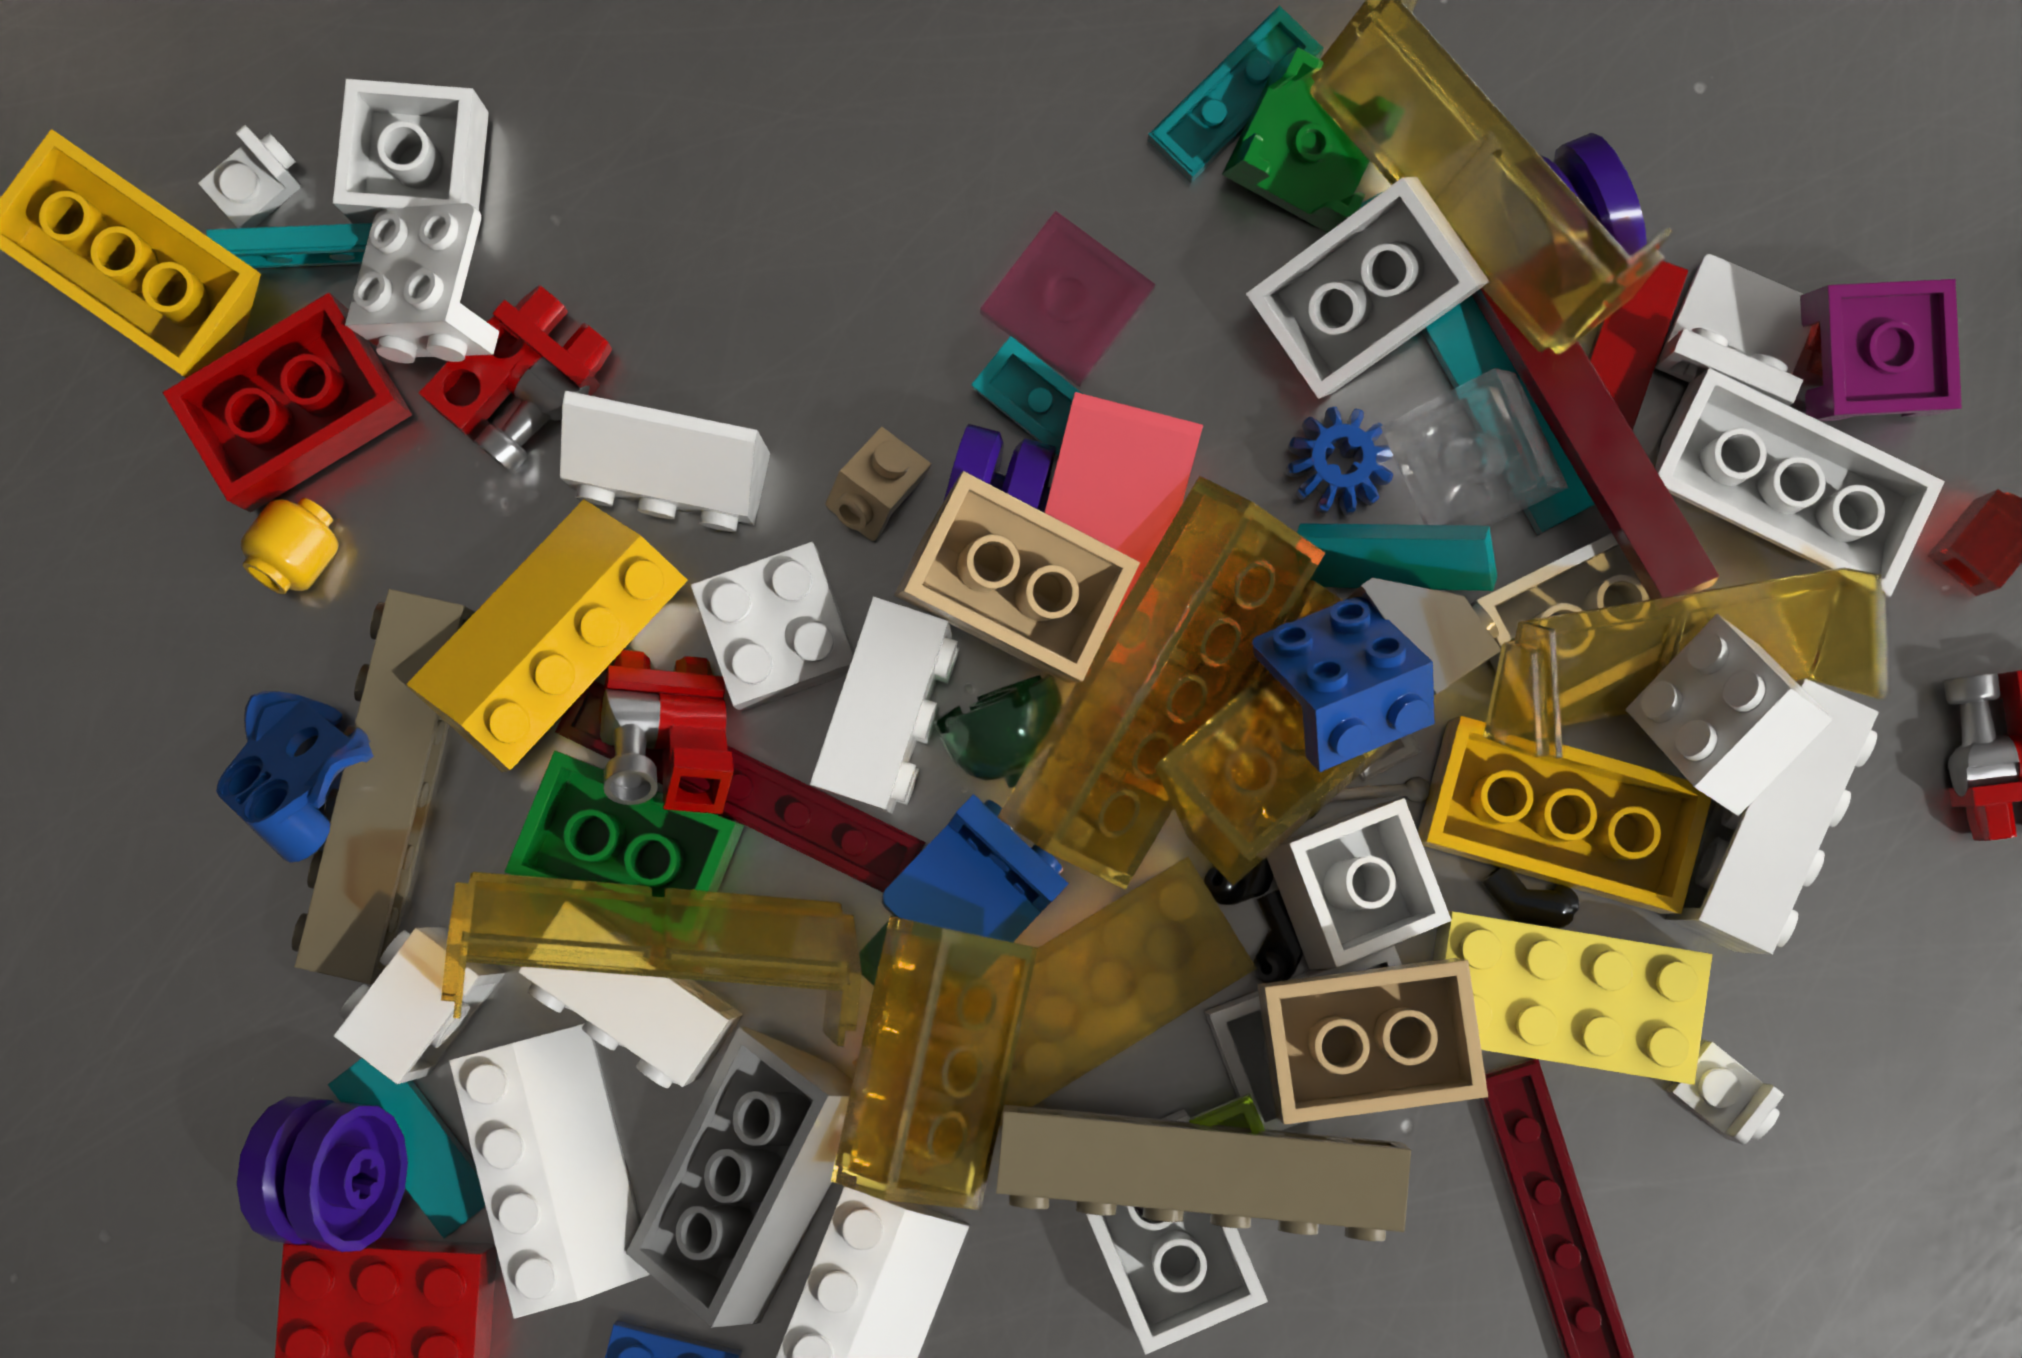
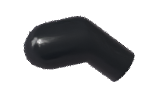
M1258 827L1247 858L1223 866L1218 864L1208 870L1204 879V887L1208 895L1218 904L1236 905L1265 894L1271 886L1274 875L1264 848L1288 838Z
M1497 867L1481 881L1482 885L1514 922L1560 929L1573 921L1574 914L1579 909V898L1571 888L1557 885L1554 889L1530 890L1525 887L1513 871L1503 867Z
M1277 889L1256 899L1270 928L1258 954L1253 960L1254 973L1264 983L1290 979L1295 974L1304 954L1280 890Z

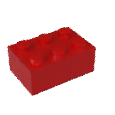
M329 292L162 392L226 500L250 513L413 415L368 340L345 326L349 309Z
M379 1238L361 1251L338 1252L315 1248L310 1244L295 1245L284 1243L275 1358H490L497 1258L495 1244Z

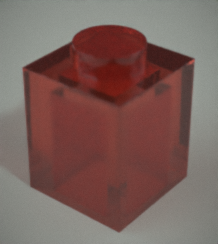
M1997 489L1974 499L1927 556L1975 596L2000 589L2022 563V498L2012 493H2003Z

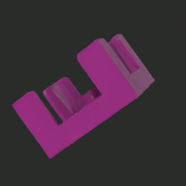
M1956 279L1827 285L1800 296L1802 326L1806 327L1820 323L1823 386L1806 390V415L1819 421H1836L1854 416L1901 414V417L1932 416L1962 409Z

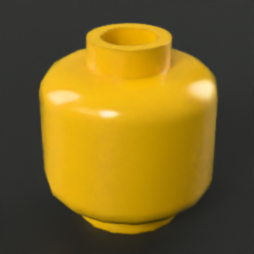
M301 498L297 504L283 499L271 501L241 539V550L246 557L242 566L258 582L276 593L285 594L289 589L295 591L308 590L338 550V541L329 528L333 522L332 517L322 507L307 498Z

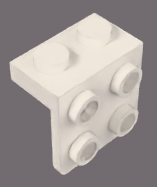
M469 203L380 210L372 223L345 326L376 345V352L380 356L398 363H413L415 357H437L446 361L461 362L465 359V356L494 355L499 331L460 303L481 222L480 211Z

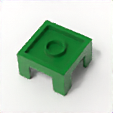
M1297 47L1275 64L1222 175L1328 233L1359 210L1365 198V194L1361 191L1355 193L1376 147L1395 135L1407 108L1383 95H1377L1364 104L1358 102L1312 76L1322 68L1324 62Z

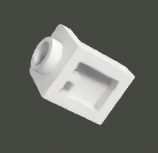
M244 125L235 132L244 144L198 184L237 228H255L302 186L287 170L296 161L269 132L260 140Z
M1706 1040L1699 1049L1695 1085L1672 1082L1666 1090L1724 1138L1745 1145L1750 1139L1754 1141L1759 1140L1772 1128L1779 1116V1110L1775 1107L1784 1096L1774 1085L1763 1083L1715 1043Z

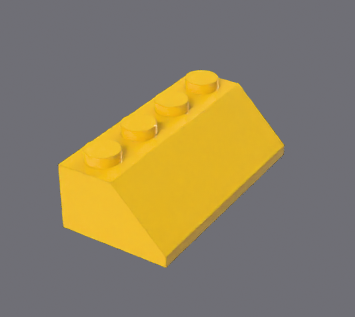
M51 129L0 197V250L185 378L237 348L243 341L261 274Z
M583 499L408 681L406 686L500 772L510 771L688 580L641 535Z

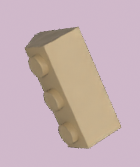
M962 471L923 535L894 596L935 617L949 621V624L1066 683L1083 682L1140 562Z

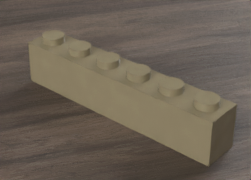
M388 589L385 603L379 602L373 612L370 624V637L376 641L370 664L362 665L356 679L354 697L356 701H360L355 725L348 726L344 734L349 736L356 728L365 731L371 741L369 746L374 757L367 763L359 762L345 768L342 773L339 789L333 788L326 800L323 815L330 823V832L326 838L324 850H318L315 853L309 867L307 884L309 888L314 890L308 914L302 913L293 931L292 950L298 952L295 968L365 984H373L386 967L380 962V958L399 933L450 726L412 692L406 684L475 613V611L464 605Z
M1004 1105L996 1194L1009 1195V1205L1028 1209H1048L1050 1199L1077 1201V1212L1092 1215H1116L1117 1205L1143 1207V1217L1156 1221L1182 1222L1184 1211L1211 1214L1210 1223L1221 1227L1250 1228L1251 1218L1278 1220L1277 1229L1287 1233L1316 1235L1318 1234L1319 1224L1344 1226L1345 1236L1348 1238L1365 1241H1385L1386 1231L1405 1232L1411 1149L1402 1142L1268 1129L1254 1134L1250 1128L1205 1126L1184 1121Z

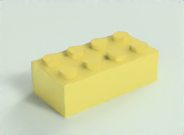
M1448 911L1452 921L1437 927L1432 961L1458 958L1468 960L1481 1050L1695 1085L1713 954Z

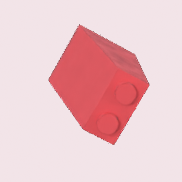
M1075 392L1045 513L1140 562L1095 655L1096 658L1126 665L1129 653L1142 656L1203 425Z

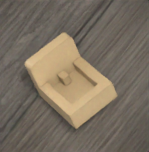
M881 426L839 471L825 505L837 515L844 525L859 531L869 540L875 541L883 532L891 514L925 478L932 463Z

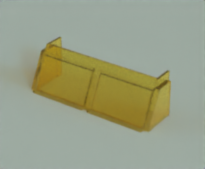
M1366 0L1320 59L1324 64L1319 71L1310 76L1315 81L1310 88V94L1391 185L1402 177H1418L1490 281L1482 287L1484 291L1538 352H1543L1550 347L1559 356L1633 298L1665 259L1658 250L1673 231L1670 227L1666 228L1630 256L1412 14L1418 0Z
M1843 567L1519 621L1515 638H1512L1509 642H1504L1501 646L1484 737L1535 758L1551 756L1556 759L1563 758L1561 726L1629 714L1625 709L1716 614H1719L1758 643L1795 681L1806 678L1810 681L1883 699L1885 698V693H1888L1886 607L1885 592L1882 590L1881 574Z
M484 872L470 873L469 883H455L441 1001L455 1002L453 1018H461L465 998L468 962L826 990L823 1033L835 1045L844 1047L845 1032L857 1030L862 975L854 915L843 914L842 904L839 902L675 888L665 889L664 897H652V888L649 886Z

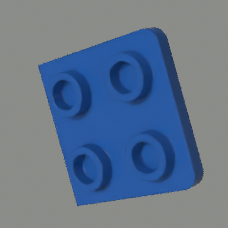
M1353 597L1339 601L1333 606L1293 622L1282 624L1273 630L1258 635L1252 641L1253 654L1257 660L1302 705L1306 758L1319 772L1435 724L1433 661L1389 619L1385 620L1367 599Z
M974 794L956 811L947 826L882 894L883 906L957 977L966 983L976 982L1069 884L1059 875L1063 868L1049 851L1038 844H1034L1032 847L1028 846L1013 831L1016 824L1000 805L989 799L983 803Z

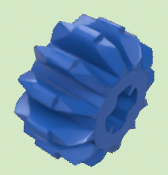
M1329 407L1326 410L1325 426L1317 419L1309 416L1302 424L1307 438L1293 437L1289 442L1288 450L1303 459L1289 463L1286 467L1287 475L1290 477L1307 476L1308 480L1302 483L1296 494L1300 499H1305L1315 489L1322 495L1317 503L1318 512L1327 513L1333 504L1334 497L1339 499L1340 509L1343 514L1352 515L1356 511V496L1362 502L1371 506L1379 499L1378 491L1373 483L1388 485L1393 478V473L1378 463L1392 459L1395 455V449L1390 445L1375 446L1373 443L1385 431L1383 424H1373L1366 432L1359 428L1364 418V412L1361 409L1356 408L1353 410L1347 424L1342 423L1341 414L1337 407ZM1335 448H1340V454L1343 458H1353L1354 460L1346 474H1341L1337 464L1328 465L1326 462Z

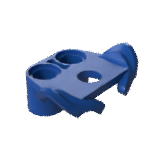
M262 691L251 695L245 706L244 728L247 743L221 775L217 783L216 792L283 860L290 863L299 862L315 853L326 841L330 832V823L319 808L326 802L325 796L332 781L345 768L359 762L367 763L374 757L369 746L371 741L365 731L360 728H356L349 736H346L337 729L335 725L343 719V715L339 710L328 704L286 692ZM318 735L315 744L308 751L294 757L296 750L304 741Z

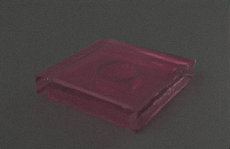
M1055 211L982 305L980 314L1015 338L1074 384L1081 387L1155 290L1156 284Z

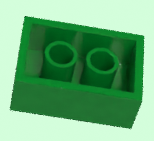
M554 750L504 872L682 944L692 945L697 944L744 825L718 814L664 810L663 792L658 790L650 800L641 804L625 805L614 802L604 792V769Z

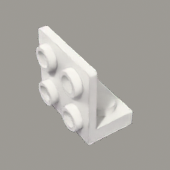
M1712 254L1705 255L1699 263L1655 368L1689 383L1708 368H1711L1790 406L1794 403L1803 379L1792 375L1812 328V326L1803 327L1801 323L1800 296L1803 293Z

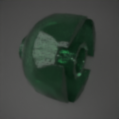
M1047 674L1043 678H1041V675L1033 676L977 697V702L969 706L971 711L963 714L959 705L936 717L933 721L942 745L950 759L965 774L984 781L1005 778L1008 788H1013L1044 775L1040 763L1057 752L1065 736L1067 715L1063 697L1055 677Z

